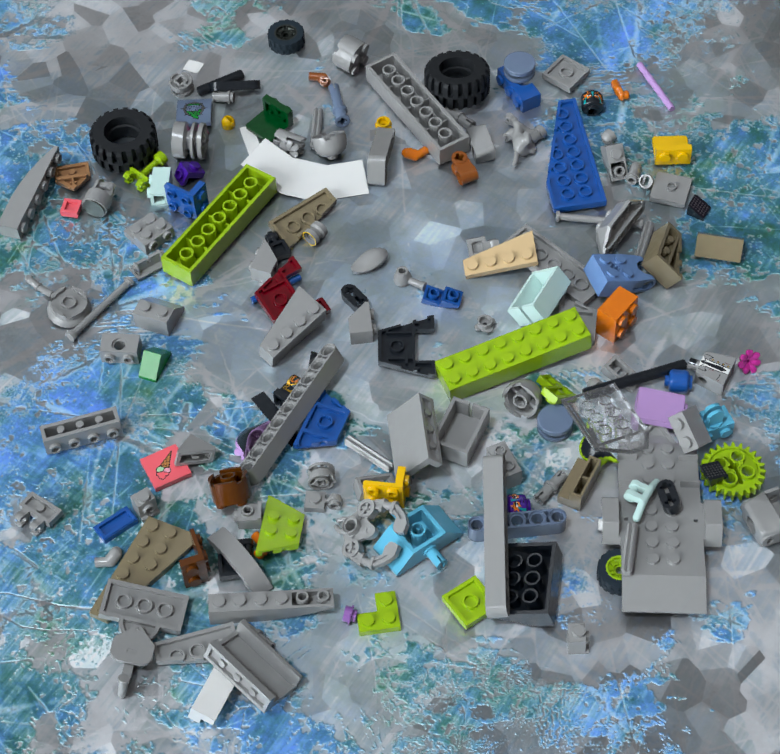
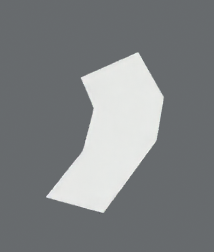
M265 138L240 164L243 167L248 164L275 177L277 191L288 196L307 199L324 188H327L336 199L369 194L362 160L324 165L291 157Z

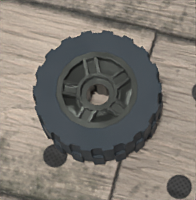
M289 19L279 20L268 29V44L275 53L281 55L295 54L304 47L305 35L303 26L300 23Z

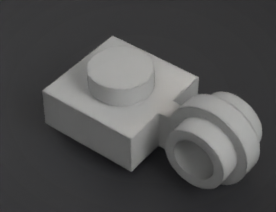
M306 491L304 512L324 513L325 506L332 510H338L343 505V499L339 494H331L326 499V492Z

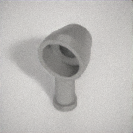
M405 266L398 267L393 277L395 285L399 287L412 285L424 291L427 282L412 278L411 273Z

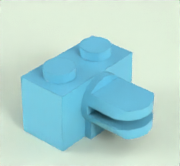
M714 403L707 406L705 410L700 411L699 414L712 441L719 438H727L733 434L735 422L725 405L720 406L719 403Z

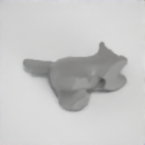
M514 120V127L509 128L503 136L506 137L505 142H513L514 157L512 165L516 166L519 162V156L525 157L529 154H534L536 146L533 144L529 132H524L520 124Z

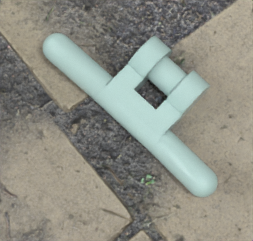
M654 479L649 485L638 480L631 481L629 489L624 494V499L628 502L638 503L633 515L634 522L641 520L646 504L660 482L659 479Z

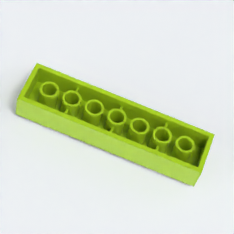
M246 164L161 257L163 271L194 286L277 193L276 178Z
M573 307L435 361L436 375L450 402L453 396L463 399L590 349L591 334L576 308Z

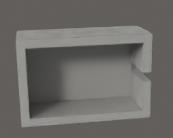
M453 396L437 427L443 459L466 467L468 466L490 422V408L473 403L472 417H470V402Z

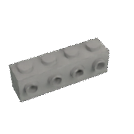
M116 406L39 426L47 455L123 435Z

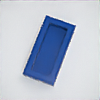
M125 506L93 528L106 544L139 522L132 511Z

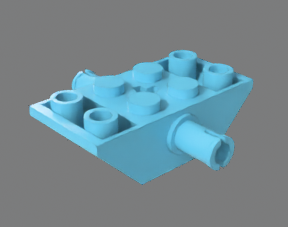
M421 505L407 514L410 526L406 535L395 533L393 530L394 523H392L373 546L378 555H382L385 546L389 542H394L401 547L398 557L387 564L398 577L426 558H429L438 570L442 569L448 561L439 550L462 536L463 532L439 505Z

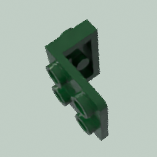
M266 94L262 98L263 111L246 124V129L263 140L266 138L273 142V139H277L274 134L279 128L288 130L294 125L293 112L290 107L283 105L276 98Z

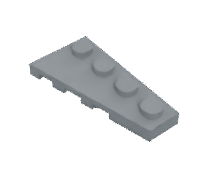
M234 622L154 642V654L157 665L210 663L204 657L209 643L213 640L220 642L236 631Z

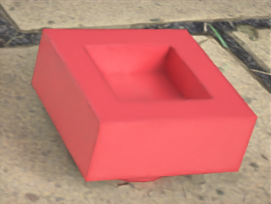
M65 198L60 209L61 216L78 218L82 209V200Z

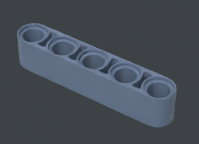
M560 508L507 513L508 539L560 534L566 529V512ZM484 515L473 516L468 520V538L471 541H484Z

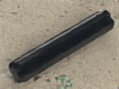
M237 70L197 87V93L199 96H203L213 92L211 91V82L240 81L244 79V73L242 70Z

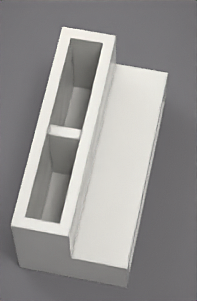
M215 667L188 714V718L197 723H200L202 719L213 725L234 688V685Z

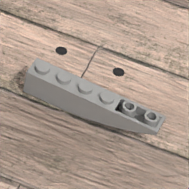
M54 146L31 168L12 194L0 218L1 235L21 240L23 234L27 232L28 224L34 218L35 210L41 204L42 196L47 191L51 178L55 175V169L62 161V154L58 146Z
M333 588L208 594L210 625L229 622L239 623L243 619L247 620V622L272 621L334 608Z

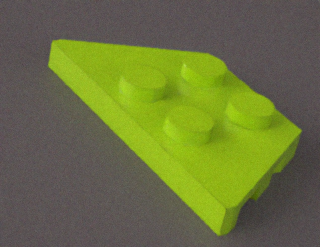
M268 495L255 556L260 557L263 552L273 551L275 554L285 550L299 549L305 514Z

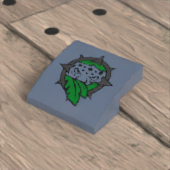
M212 99L178 100L176 121L188 122L189 127L192 126L193 122H197L198 125L204 122L207 126H211Z

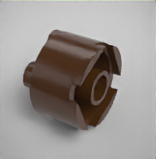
M230 467L219 470L220 474L214 476V473L209 476L208 483L213 503L217 509H224L232 505L244 506L248 503L247 499L252 496V489L246 469L242 471L241 467Z

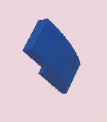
M426 285L421 303L440 308H459L463 292L447 286L445 290Z

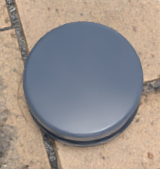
M523 51L510 53L504 59V76L509 81L518 84L530 81L535 75V59L531 54Z
M558 404L542 408L537 417V431L539 435L550 442L566 440L573 431L574 418L571 411L565 406Z

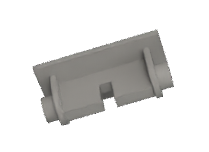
M158 249L156 252L148 255L147 259L143 258L133 262L129 270L138 281L163 268L161 257L165 253L164 250Z

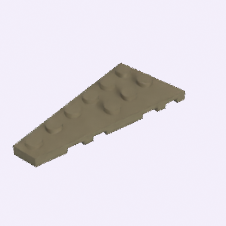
M148 516L112 574L111 579L147 587L152 586L174 566L178 559L182 556L185 557L189 553V550L193 547L190 532ZM105 586L91 608L89 615L92 618L109 624L111 620L98 618L106 589Z

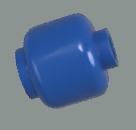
M672 369L669 375H665L664 386L668 387V391L671 393L685 395L688 393V390H692L693 375H690L688 370Z

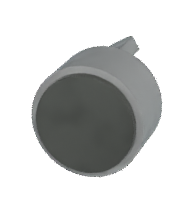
M97 179L82 200L83 209L94 217L105 216L112 204L116 188L115 183Z

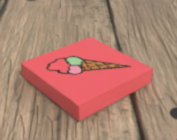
M176 444L140 459V463L156 492L192 477V472L188 465L175 466L174 464L178 450Z

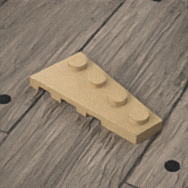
M529 231L464 259L463 265L466 279L539 265L533 231Z

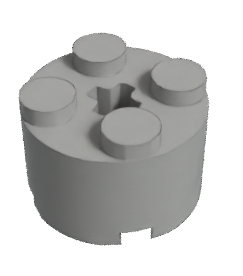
M347 34L339 41L337 45L339 49L337 52L334 51L332 63L346 72L356 75L361 64L365 65L368 61L367 52L369 45Z

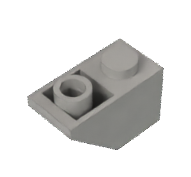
M623 143L600 146L603 164L611 182L626 179L628 170Z
M263 241L261 247L257 248L255 259L249 264L251 279L263 283L278 272L277 258L266 241Z
M369 301L364 302L348 318L351 345L372 343L373 335H376V324L371 322V320H374V310L370 309Z

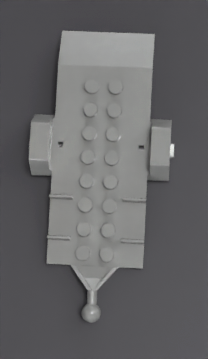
M649 425L637 442H617V460L619 461L617 463L618 497H602V519H598V531H602V544L620 545L621 568L627 524H638L633 574L631 576H623L621 571L622 612L707 614L704 547H722L723 519L721 500L704 499L703 503H701L697 449L684 454L679 443L675 442L665 427ZM654 479L673 481L681 503L680 511L674 515L666 514L663 511L656 488L646 504L641 520L634 522L633 515L638 503L628 502L624 499V494L629 489L631 481L638 480L646 485H649ZM665 488V493H669L668 488ZM672 500L668 501L669 505L673 506Z

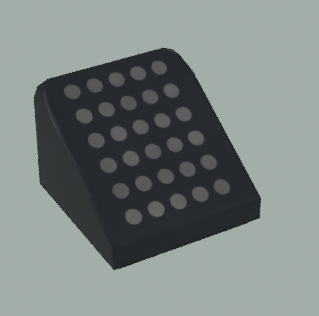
M695 194L688 205L687 215L703 221L711 207Z
M719 461L700 465L701 472L711 487L728 478Z

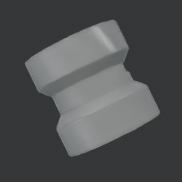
M314 221L310 226L311 228L306 229L302 233L304 240L311 246H316L320 238H324L328 233L325 225L319 221Z

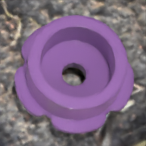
M346 605L342 621L348 623L347 625L350 624V621L355 622L358 610H354V605L352 607Z

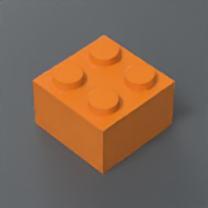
M619 286L598 308L595 333L612 343H615L619 338L621 339L625 335L626 330L637 321L638 296Z

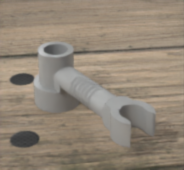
M511 112L504 116L507 118L505 120L506 124L513 126V121L516 120L524 132L528 131L532 137L533 144L547 136V131L541 125L530 129L518 121Z

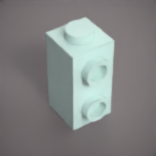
M153 167L152 174H149L150 187L147 188V198H150L151 205L168 206L164 184L166 182L172 184L173 182L171 167Z

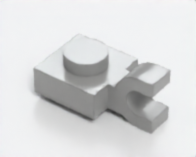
M485 236L466 239L469 257L499 245V239L486 241Z

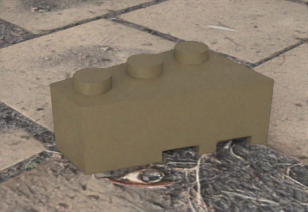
M670 222L653 232L641 264L666 289L682 280V274L680 273L682 261L679 260V253L682 252V234Z

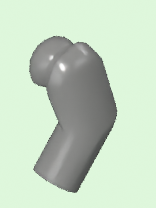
M115 546L105 557H95V568L115 566L122 557L121 548Z

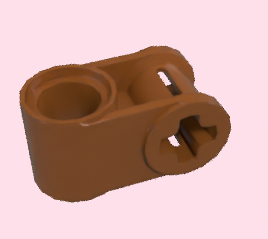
M463 151L454 152L451 157L453 162L451 170L459 184L462 186L478 180L477 169L471 163L467 154Z

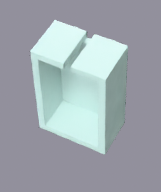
M559 266L534 271L507 311L520 327L551 316L550 314L554 308L558 306L561 297L567 292L571 281Z

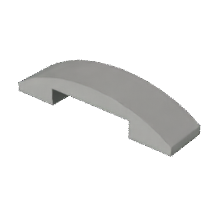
M220 528L207 538L217 553L222 554L244 581V586L249 592L270 591L273 589L270 581L253 557L226 528Z

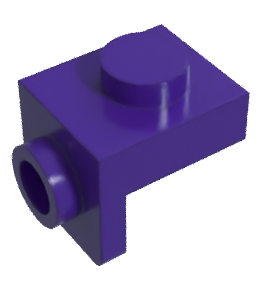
M180 162L174 177L181 186H185L189 178H203L205 171L198 162Z

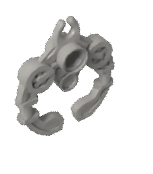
M385 498L375 500L364 499L359 503L357 511L353 515L338 518L336 522H342V528L340 529L337 524L334 525L337 533L342 534L344 537L343 555L357 563L358 566H367L371 570L383 567L394 561L401 550V547L396 543L389 542L385 546L382 555L372 556L369 559L368 555L364 553V546L361 542L369 539L373 540L378 536V528L370 521L378 516L379 511L384 513L386 509L396 517L393 524L394 532L398 535L407 534L410 526L409 519L405 511L400 507L399 502H389Z

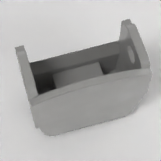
M778 486L763 491L754 498L746 500L740 506L742 518L760 546L780 543V503L778 502L780 499V487Z

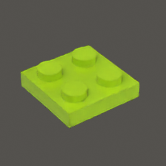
M476 576L471 577L442 595L443 603L465 630L487 617L485 610V586Z

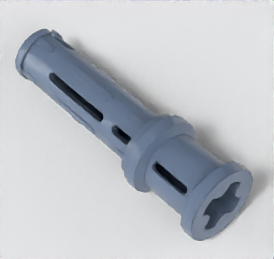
M331 83L328 89L333 103L332 113L335 116V124L337 127H346L350 123L347 107L343 104L339 85L334 83V88L333 83Z

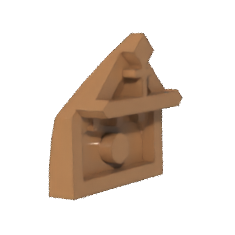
M88 161L57 166L54 175L56 184L72 191L79 189L91 179Z

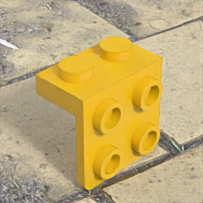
M654 136L652 138L655 165L690 164L692 144H688L687 136Z
M398 466L395 483L364 480V499L375 500L385 498L389 502H399L400 507L404 508L406 497H410L411 486H409L410 475L406 474V467Z

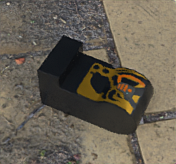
M292 375L287 383L273 392L275 405L278 407L282 406L281 400L285 402L301 379L299 376Z

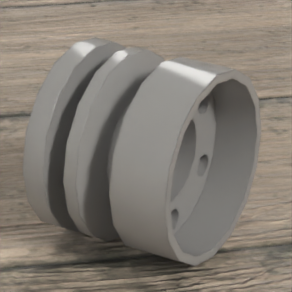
M175 121L171 137L173 157L186 159L190 151L192 159H196L198 156V159L204 160L209 142L206 123L201 122L198 127V123L193 122L190 130L188 122Z

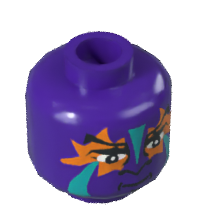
M524 494L507 495V513L531 510L530 499H527Z

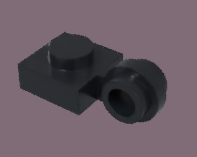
M275 231L267 232L265 240L277 261L290 257L291 251L285 240H279Z

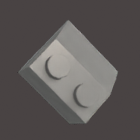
M154 297L142 298L133 311L135 327L170 336L185 308L184 306Z

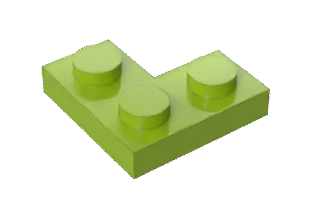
M550 374L539 375L536 380L542 388L540 394L546 397L545 400L552 405L572 403L577 398L576 394Z
M395 591L375 593L377 611L357 614L360 636L401 631Z

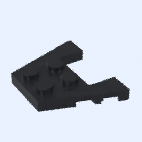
M434 315L427 316V319L420 321L413 320V323L403 326L399 324L378 330L379 366L436 379L435 360H415V334L434 333Z

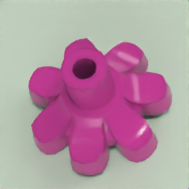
M748 349L746 350V355L742 354L739 357L738 367L742 369L744 374H748L749 370L752 373L757 371L755 365L759 366L761 360L758 359L760 353H753V350Z

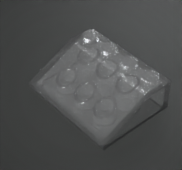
M615 383L561 399V403L594 451L632 454L649 448V430Z

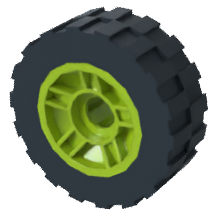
M615 548L611 551L608 550L599 559L596 573L597 581H599L600 587L602 586L606 592L622 596V576L618 574V571H621V549Z

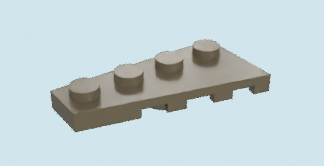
M324 188L269 221L268 227L277 233L280 240L284 239L291 250L303 238L302 233L306 229H310L314 221H320L336 204L337 199L327 188Z

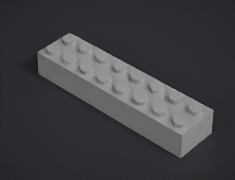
M395 52L366 65L367 82L418 141L428 148L429 153L439 165L451 160L452 154L456 151H463L465 153L469 151V135Z

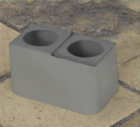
M482 124L466 128V133L469 135V148L475 163L478 164L495 159L494 144L486 125Z

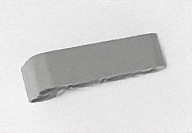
M377 127L368 155L367 184L386 186L387 165L395 140L394 128Z

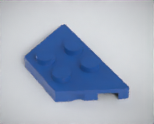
M324 390L309 411L293 443V448L304 449L337 445L351 416L350 410L341 405L336 398H331L326 393V390Z

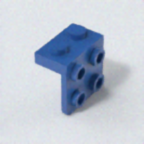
M199 180L189 192L169 182L164 184L167 203L173 211H178L188 218L196 219L209 205L206 183Z

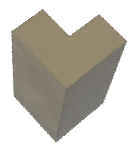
M698 232L694 256L740 263L744 238Z
M591 455L587 461L577 458L557 496V502L580 511L600 474L601 459Z

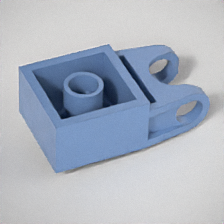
M592 254L583 269L598 297H609L619 286L631 293L648 291L656 284L654 276L641 271L643 268L641 264L644 259L641 256Z

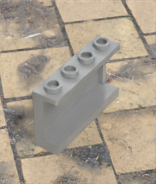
M418 393L387 415L395 480L398 466L406 467V474L410 475L409 486L412 484V475L428 464L436 468L443 464L433 399Z
M244 621L239 624L236 631L220 642L213 640L209 643L204 657L263 713L295 691L303 678L296 669Z

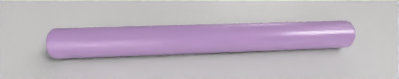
M642 62L637 63V68L670 112L674 111L675 106Z

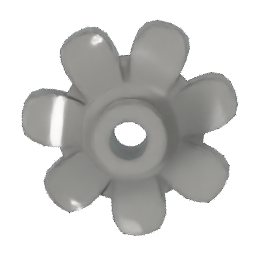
M288 140L287 144L284 142L279 144L281 150L291 157H298L297 151L299 147L298 145L293 146L292 140Z

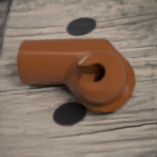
M309 72V81H318L323 87L330 85L331 80L326 73Z

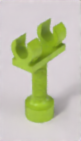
M158 151L153 156L154 160L141 172L133 167L123 174L124 181L131 184L134 179H137L138 181L135 184L138 187L137 190L144 192L150 186L147 175L153 170V167L166 164L168 162L167 156L162 151Z

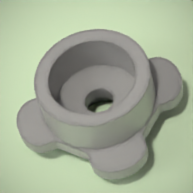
M486 314L477 318L478 323L474 326L476 331L481 330L486 333L493 331L492 326L496 323L494 318Z

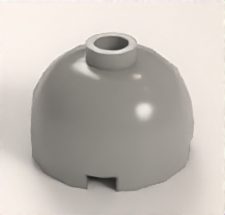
M344 130L313 136L311 139L315 152L322 157H328V160L338 158V154L342 153L347 145V137Z
M525 378L516 379L510 383L502 394L506 409L521 418V415L530 418L538 411L542 403L540 387L532 380Z

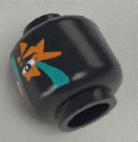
M588 90L581 96V109L588 116L598 115L604 108L603 95L596 90Z

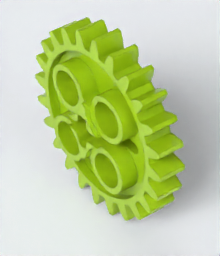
M724 442L722 448L717 444L715 450L710 448L709 454L705 453L701 465L719 461L728 478L711 487L700 469L701 480H704V486H709V492L716 491V497L723 494L724 500L727 496H730L731 501H734V497H738L742 501L744 495L749 499L751 493L756 495L757 489H761L762 483L765 480L766 470L764 469L765 463H761L762 457H756L757 451L750 453L749 446L743 449L742 443L735 447L734 442L731 443V446Z

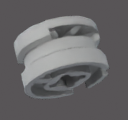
M175 73L170 77L169 86L174 96L184 98L194 92L192 76L189 73Z
M317 462L308 467V485L310 488L320 491L327 490L336 483L335 468L332 464Z

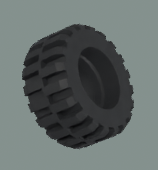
M461 50L442 52L437 57H432L426 64L424 83L425 87L444 108L447 107L452 110L454 108H458V110L472 108L473 105L477 106L481 101L483 102L490 92V69L485 59L476 53L472 54L470 51L462 52Z
M123 107V109L118 110L116 108L111 112L107 111L103 116L100 115L91 126L89 139L94 159L101 167L110 172L113 170L115 173L121 174V172L130 170L131 167L139 171L141 167H146L149 164L148 162H152L153 156L158 152L159 144L155 123L150 116L142 111L138 112L135 108L128 109V107ZM123 137L135 138L131 142L124 144L113 143L115 140Z

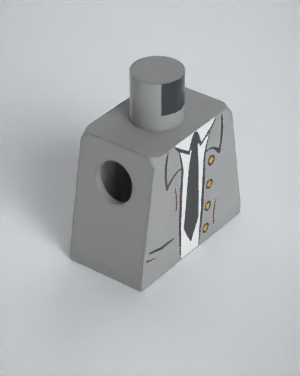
M705 352L701 361L690 358L687 368L696 371L694 379L696 384L722 396L734 371L736 358Z

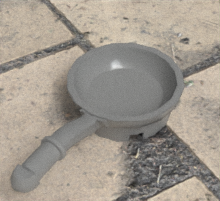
M25 276L26 283H29L36 291L51 297L47 312L48 317L54 324L64 328H73L91 313V303L85 293L79 288L72 286L71 288L61 287L54 292L35 280L33 276Z

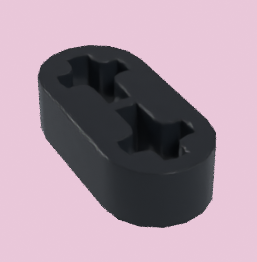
M347 284L341 289L343 301L354 312L364 302L369 301L355 285Z
M668 479L660 481L656 488L663 511L666 514L674 515L681 509L673 481ZM668 488L669 493H665L664 489ZM672 500L673 506H670L668 501Z

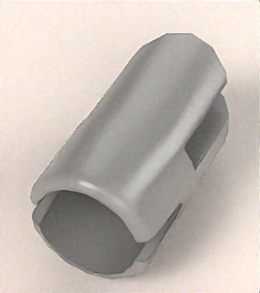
M282 128L275 132L274 136L279 138L278 140L273 139L275 145L279 146L281 142L287 144L288 140H292L293 146L298 145L299 147L298 154H303L304 149L302 148L305 147L306 137Z

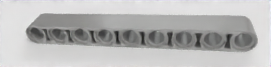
M327 344L320 350L239 467H241L242 471L244 469L247 470L251 486L257 485L262 481L343 364L344 358L334 344Z
M504 454L483 456L485 610L488 619L509 617L506 460Z

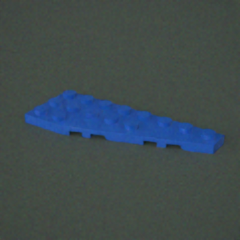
M576 98L558 100L546 181L553 213H556V211L566 212L607 206V199Z

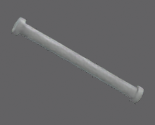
M556 211V222L564 220L598 224L606 218ZM644 218L636 220L632 227L643 229Z
M127 276L117 289L73 330H69L66 333L67 338L75 341L77 339L76 336L128 287L134 285V281Z

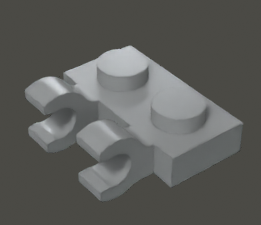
M32 491L19 504L20 511L14 515V518L17 519L15 523L21 528L26 525L30 516L35 518L36 520L29 525V528L32 529L30 533L38 537L45 525L51 528L63 515V511Z

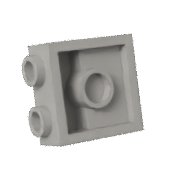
M153 212L148 213L123 231L124 236L146 255L155 251L159 246L175 236L173 226L163 217L158 218Z

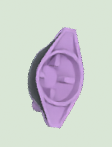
M266 421L243 430L236 438L235 445L237 448L234 450V454L241 456L243 461L271 421Z

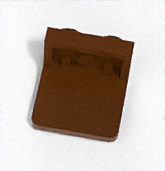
M194 528L189 530L195 555L179 560L186 588L196 587L201 583L209 581L208 573L211 572L206 550L202 546L201 536L199 533L195 534Z

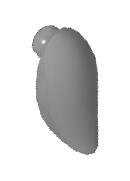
M380 247L367 250L352 264V273L361 275L376 270L387 259V250Z

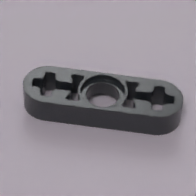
M260 80L211 82V91L261 89Z

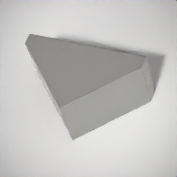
M190 434L177 450L174 464L175 466L213 462L216 448Z

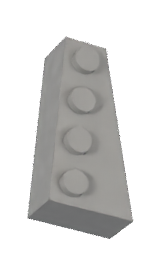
M299 286L260 344L259 356L270 366L274 367L325 320L326 309Z

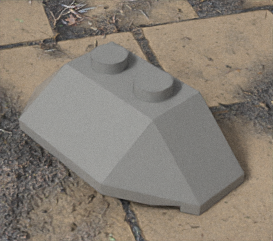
M628 199L617 203L613 209L610 208L608 210L605 220L603 222L600 221L595 229L597 231L596 241L599 254H611L643 213L646 201Z

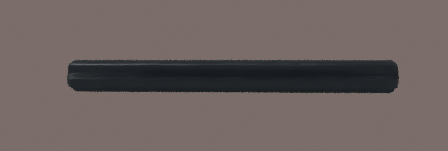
M682 359L582 389V395L585 399H590L665 377V375H669L672 369L687 370V362Z

